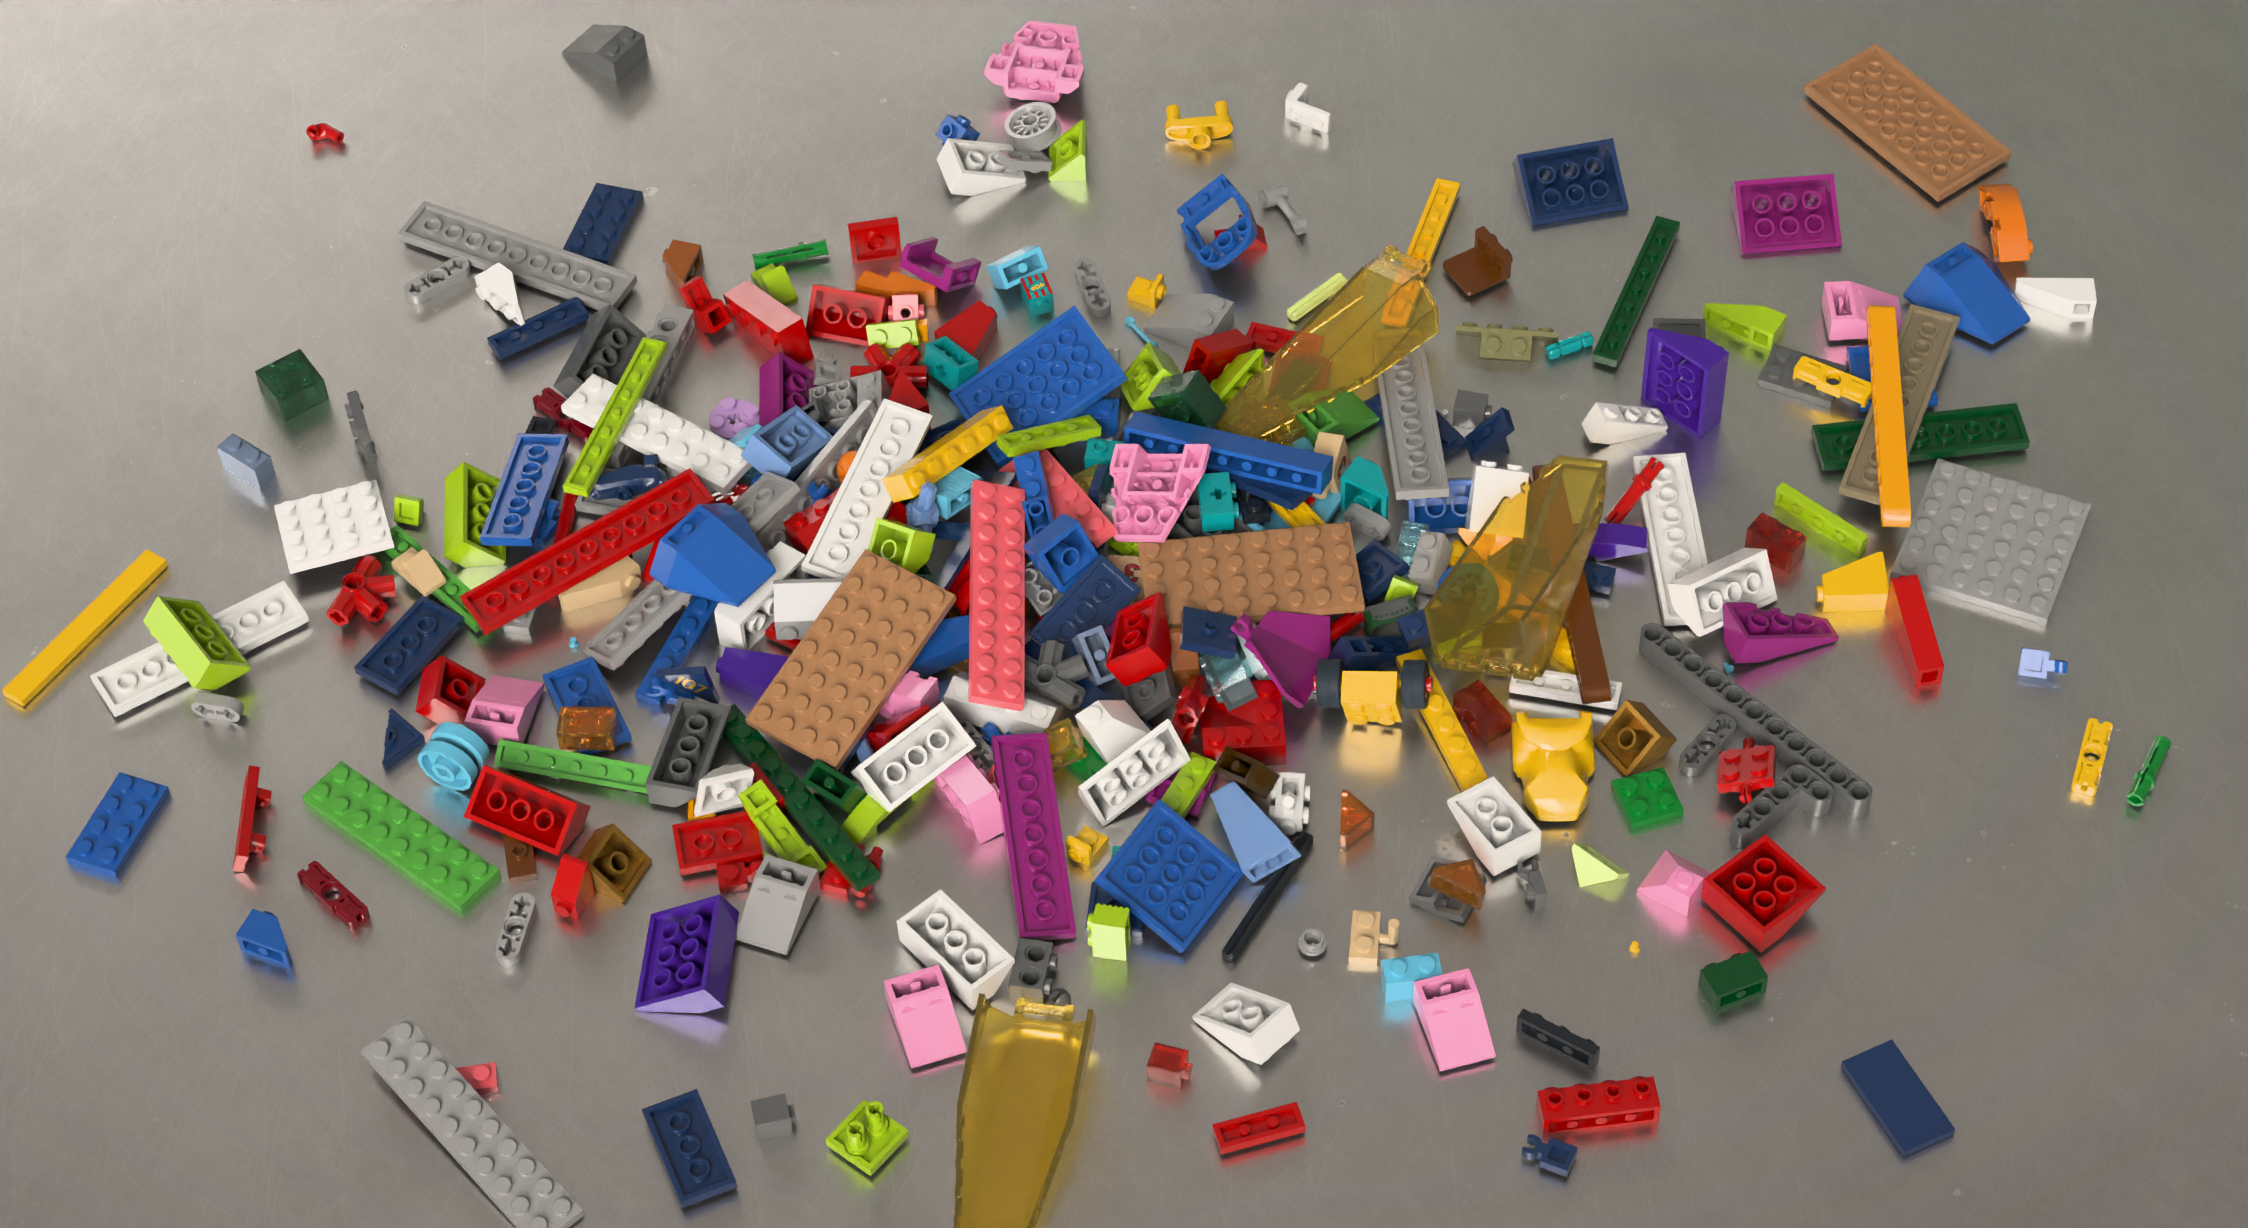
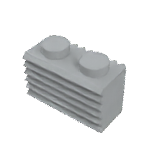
M1422 531L1419 537L1420 541L1417 542V550L1414 551L1413 564L1410 565V573L1407 576L1411 581L1419 584L1418 593L1437 595V585L1441 576L1447 570L1453 547L1448 542L1446 534Z

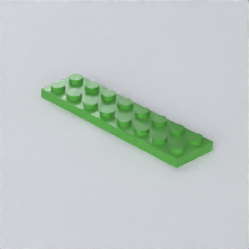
M342 761L302 796L305 804L460 912L468 908L501 876L498 868Z

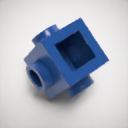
M947 115L942 121L936 136L943 141L942 145L944 146L948 138L976 141L980 133L970 125L971 121L962 115H958V117Z

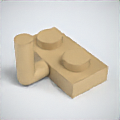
M1353 910L1349 963L1377 965L1379 944L1396 945L1399 942V920L1390 919L1388 922V933H1380L1381 912Z

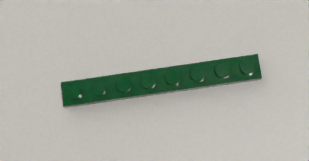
M1660 216L1655 217L1594 349L1592 361L1617 367L1677 236L1680 222Z

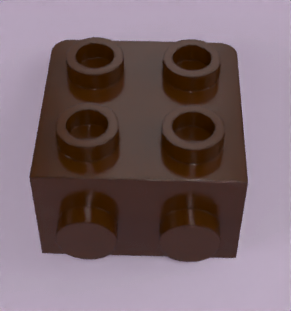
M1482 226L1475 230V247L1443 262V269L1466 295L1472 296L1511 277L1513 258L1510 251L1504 249L1498 242L1497 237L1490 233L1485 226Z

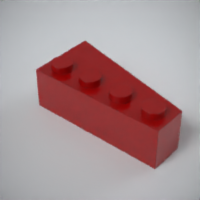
M748 280L723 294L726 303L725 307L730 317L740 324L772 356L780 352L802 365L814 359L802 317Z

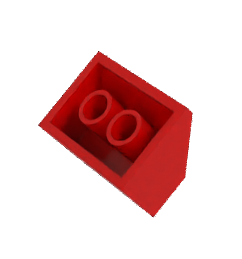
M813 284L806 323L807 335L869 346L866 325L889 322L888 305H892V297L825 284Z

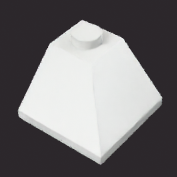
M1097 700L1075 715L1081 734L1107 765L1151 732L1125 700Z
M741 763L723 765L713 769L701 778L694 808L695 817L743 807L738 795L752 786L753 769Z

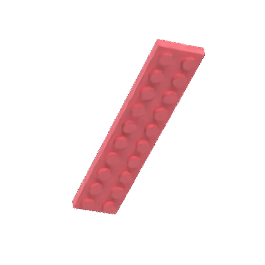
M974 479L971 484L968 702L1022 711L1024 707L1025 550L1022 547L1025 544V511L1023 510L1022 502L1025 501V489Z

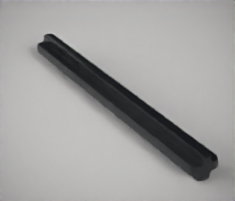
M1305 831L1298 835L1293 845L1300 851L1302 856L1274 871L1222 949V957L1230 962L1237 959L1312 846L1313 835Z

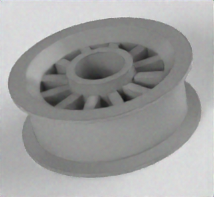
M1032 102L1018 107L1010 113L1004 125L1006 133L1010 136V144L1017 151H1041L1052 145L1061 133V125L1056 119L1055 109L1050 104L1044 102Z

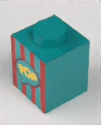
M1044 273L1020 279L1021 296L1030 317L1054 311L1053 292Z

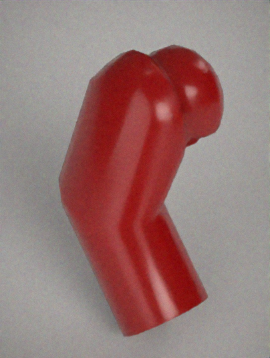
M326 123L312 124L306 129L309 138L316 141L331 139L336 143H340L344 138L343 132Z

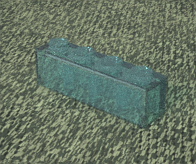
M1237 649L1234 659L1198 653V660L1219 704L1224 702L1228 711L1258 698Z

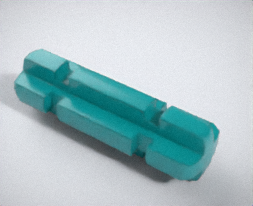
M1589 331L1580 333L1579 337L1574 335L1558 341L1557 345L1556 343L1547 345L1545 353L1550 360L1560 357L1559 354L1564 356L1580 350L1581 346L1586 348L1593 345L1594 338Z

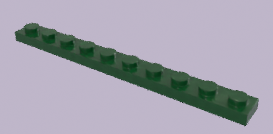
M735 704L731 705L732 710L722 735L748 765L755 762L783 796L785 809L853 889L859 892L881 879L876 867L759 731L746 723V716Z

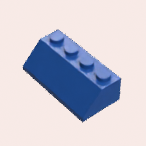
M1472 477L1447 478L1449 497L1407 500L1410 535H1420L1422 531L1444 534L1458 533V526L1465 527Z

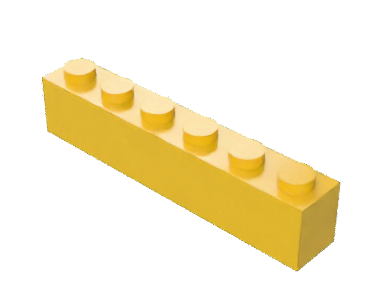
M1000 405L981 410L884 477L882 481L893 503L914 498L920 494L921 486L925 482L934 484L996 441L997 435L1006 434L1013 429L1003 406Z

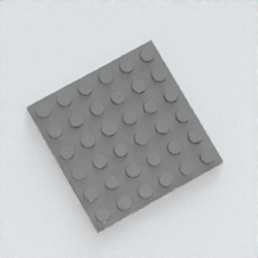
M1937 459L1892 567L1890 578L1917 574L1921 588L2046 626L2092 504Z

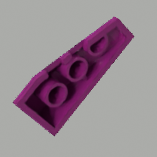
M1725 602L1723 605L1724 645L1735 663H1759L1836 642L1839 638L1826 618L1796 613L1795 616L1781 613L1779 608L1774 607L1770 611L1757 608V604L1750 602Z

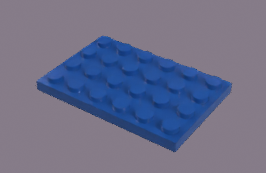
M1074 305L949 393V396L966 420L981 410L1002 405L1013 426V429L1007 432L1010 433L1072 419L1128 380V378ZM996 441L986 447L1000 469L1014 458L1007 457L996 445Z

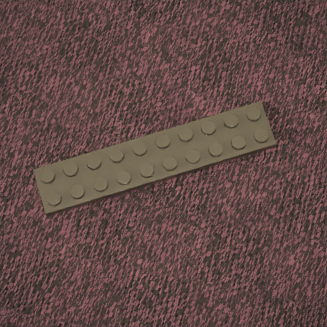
M1913 304L1909 306L1898 335L1907 461L1960 323L1959 316ZM1872 403L1840 483L1838 494L1880 505Z

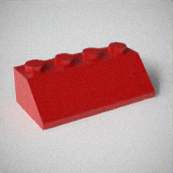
M483 765L464 817L560 856L581 833L591 806L499 768Z

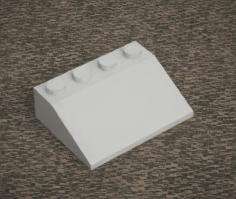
M1166 719L1078 787V795L1102 827L1114 820L1191 760L1170 720Z

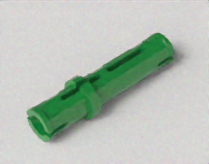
M826 239L806 244L799 242L796 246L752 254L755 270L771 263L779 265L797 260L804 262L807 261V258L829 255Z
M2159 735L2154 738L2140 771L2135 773L2133 786L2127 794V801L2131 805L2142 806L2149 790L2154 788L2156 784L2155 777L2171 747V741L2167 737Z

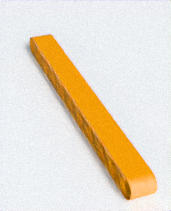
M1868 305L1867 334L1882 527H1910L1911 503L1895 306Z

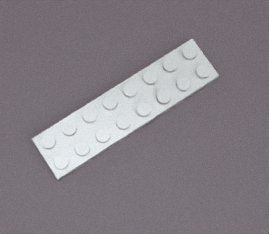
M592 374L561 405L562 413L594 429L617 385ZM643 398L639 401L619 439V442L647 456L657 454L659 462L681 473L691 468L703 484L724 495L752 467L741 456L744 448Z
M885 398L883 399L801 565L803 572L823 579L845 578L864 550H868L876 518L885 519L893 504L882 479L916 456L933 421V415Z
M1686 453L1633 456L1634 472L1638 475L1651 457L1657 459L1656 463L1660 461L1665 466L1651 483L1652 488L1649 491H1645L1641 496L1640 504L1644 525L1649 531L1648 545L1664 626L1687 625L1673 609L1668 583L1708 565Z
M285 581L211 616L241 654L309 622L307 613ZM159 642L90 675L92 683L114 717L189 681L184 673L176 667V663L170 655L164 652L163 646Z

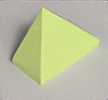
M1574 843L1571 848L1580 887L1625 879L1630 874L1587 843Z

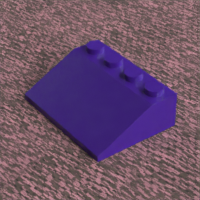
M1651 327L1647 332L1641 400L1649 406L1659 409L1663 415L1699 439H1702L1721 422L1729 352L1709 339Z
M721 894L651 914L635 1010L640 1012L704 1013L725 1006L739 911Z

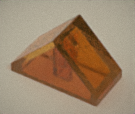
M1342 790L1340 851L1346 852L1374 830L1375 813L1348 790Z
M1473 859L1446 864L1433 869L1429 887L1477 910L1482 909L1486 890Z

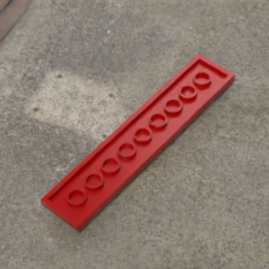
M691 468L459 597L484 635H487L661 538L698 504H715L716 501Z

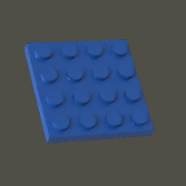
M1159 799L1094 881L1125 908L1128 907L1131 913L1181 954L1244 873L1238 864Z

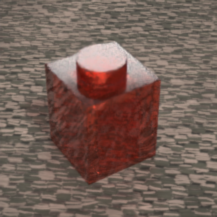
M1155 1042L1146 1066L1147 1082L1181 1090L1184 1079L1189 1080L1192 1072L1193 1063L1189 1062V1050Z

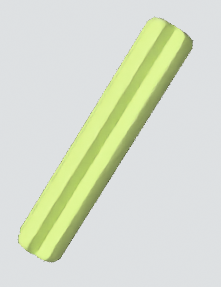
M1341 273L1333 275L1287 309V317L1293 322L1300 319L1345 286L1346 277Z

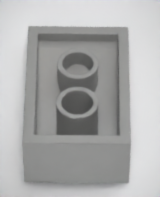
M1167 294L1143 327V331L1191 349L1194 339L1229 331L1234 324V302L1213 294Z

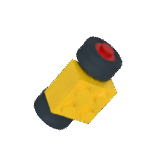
M1320 659L1317 675H1314V691L1317 693L1319 707H1343L1347 721H1351L1353 724L1364 725L1367 722H1378L1382 725H1393L1395 722H1402L1403 708H1427L1429 693L1433 691V678L1430 676L1427 660H1404L1400 679L1398 672L1345 671L1342 659Z

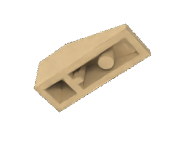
M627 556L559 594L561 609L564 612H569L625 596L643 582L640 565Z

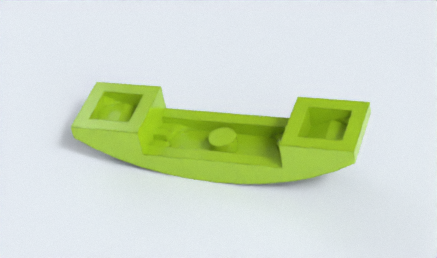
M761 779L738 795L756 828L780 859L817 869L818 874L826 870V864L811 845L808 847L777 807L776 798Z
M932 779L930 782H928L926 785H924L921 789H919L917 792H915L912 796L916 798V797H917L919 794H921L930 784H932V783L934 782V779ZM867 795L851 812L841 828L854 843L864 845L877 833V825L896 808L888 812L872 797Z

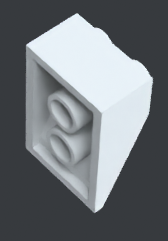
M948 138L937 157V161L950 193L974 196L1025 183L1026 177L1023 170L1010 172L997 159L999 150L1014 151L1012 144Z
M1494 776L1447 800L1450 810L1477 857L1493 876L1517 865L1520 861L1522 862L1540 853L1541 830Z
M1232 982L1192 1016L1197 1024L1240 1057L1260 1065L1270 1059L1277 1050L1300 1031L1290 1003Z

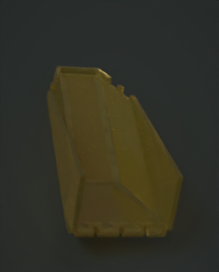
M1559 455L1539 470L1540 477L1529 485L1528 482L1524 481L1520 484V493L1512 499L1508 496H1504L1424 608L1435 661H1441L1442 668L1461 671L1463 668L1465 672L1486 674L1488 671L1489 675L1507 678L1513 675L1514 679L1533 681L1535 677L1543 675L1549 665L1602 518L1609 470L1608 461Z

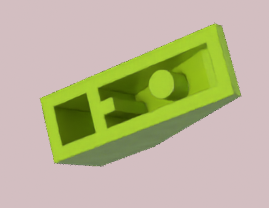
M1706 303L1704 305L1703 319H1705V325L1770 352L1774 344H1777L1785 332L1787 315L1764 305Z

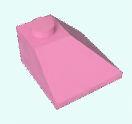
M1665 850L1638 887V892L1687 917L1700 900L1704 878L1709 876L1711 872Z

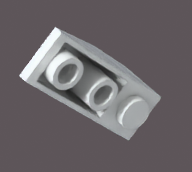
M498 262L474 277L477 284L476 292L481 300L488 301L495 310L503 312L507 319L515 321L520 326L525 324L519 291L513 273Z
M2016 278L2014 293L2019 301L2066 318H2093L2097 302L2094 278Z
M1600 402L1594 404L1581 423L1590 443L1610 445L1664 432L1668 429V425L1659 409Z

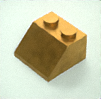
M1625 700L1595 737L1594 742L1627 777L1637 774L1661 760L1676 742L1677 738L1644 703Z
M614 823L596 829L576 857L589 863L595 892L619 902L626 900L652 861Z

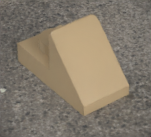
M411 547L391 561L393 569L425 597L446 583L445 577L425 549L417 552Z

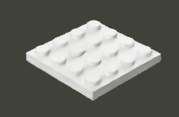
M376 480L364 481L357 485L336 488L333 491L312 494L305 498L274 505L290 574L394 548Z

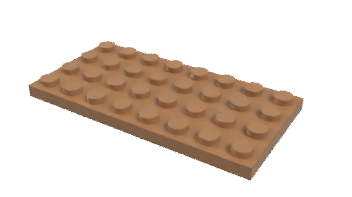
M1877 43L1804 85L1803 92L1937 202L2011 158L2012 151Z
M1350 522L1165 540L1164 543H1137L1144 598L1159 591L1163 594L1169 629L1181 628L1183 606L1236 616V620L1244 612L1250 617L1252 622H1260L1268 611L1332 615L1362 612L1365 610Z
M865 549L746 717V723L813 760L818 759L838 771L957 600L955 594Z

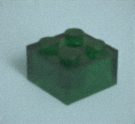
M301 349L255 371L261 393L284 422L329 400L324 379Z
M1199 370L1162 377L1148 397V400L1161 417L1211 429L1215 427L1227 409Z

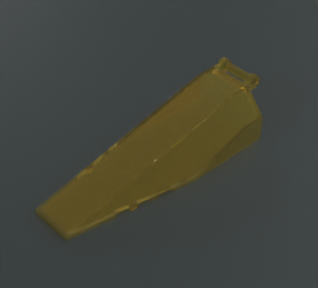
M1387 245L1383 253L1361 267L1338 288L1322 308L1211 418V423L1229 433L1259 439L1277 430L1280 426L1294 421L1295 415L1303 411L1309 413L1315 410V405L1325 400L1329 403L1335 400L1336 394L1344 390L1350 392L1373 380L1439 333V310L1422 280L1430 273L1431 263L1426 260H1417L1398 251L1396 246ZM1393 260H1395V261H1397V262H1400V263H1402V264H1404V265H1406V266H1408V267H1410V268H1412V269H1414V270H1411V269H1409V268H1406V267H1404V266H1402V265H1400V264L1394 262Z
M979 993L957 1101L954 1228H1035L1074 1123L1097 1022L1093 1009H1088L1085 1021L1072 1024L1075 1014V1006L1073 1005L1060 1007L1027 1002V999L1017 998L1014 1016L1012 1017L992 1007L985 994ZM1027 1013L1062 1018V1024L1025 1019L1024 1015Z

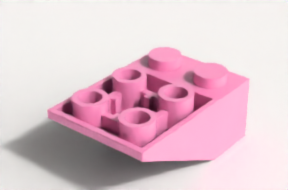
M1852 281L1824 282L1822 308L1828 339H1868V305L1895 306L1898 337L1903 324L1898 296Z
M492 675L473 698L464 720L465 727L475 732L486 744L498 745L499 739L524 743L545 683Z
M939 965L884 981L886 1001L911 1069L967 1052L949 991Z
M1469 968L1414 982L1413 1002L1440 1071L1496 1057L1479 992Z

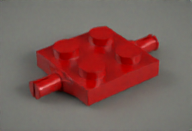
M1747 738L1743 740V749H1729L1719 752L1717 779L1719 794L1739 792L1740 801L1746 803L1747 799V803L1752 800V791L1760 788L1775 787V745H1758L1754 747L1755 741L1752 738H1749L1747 741Z

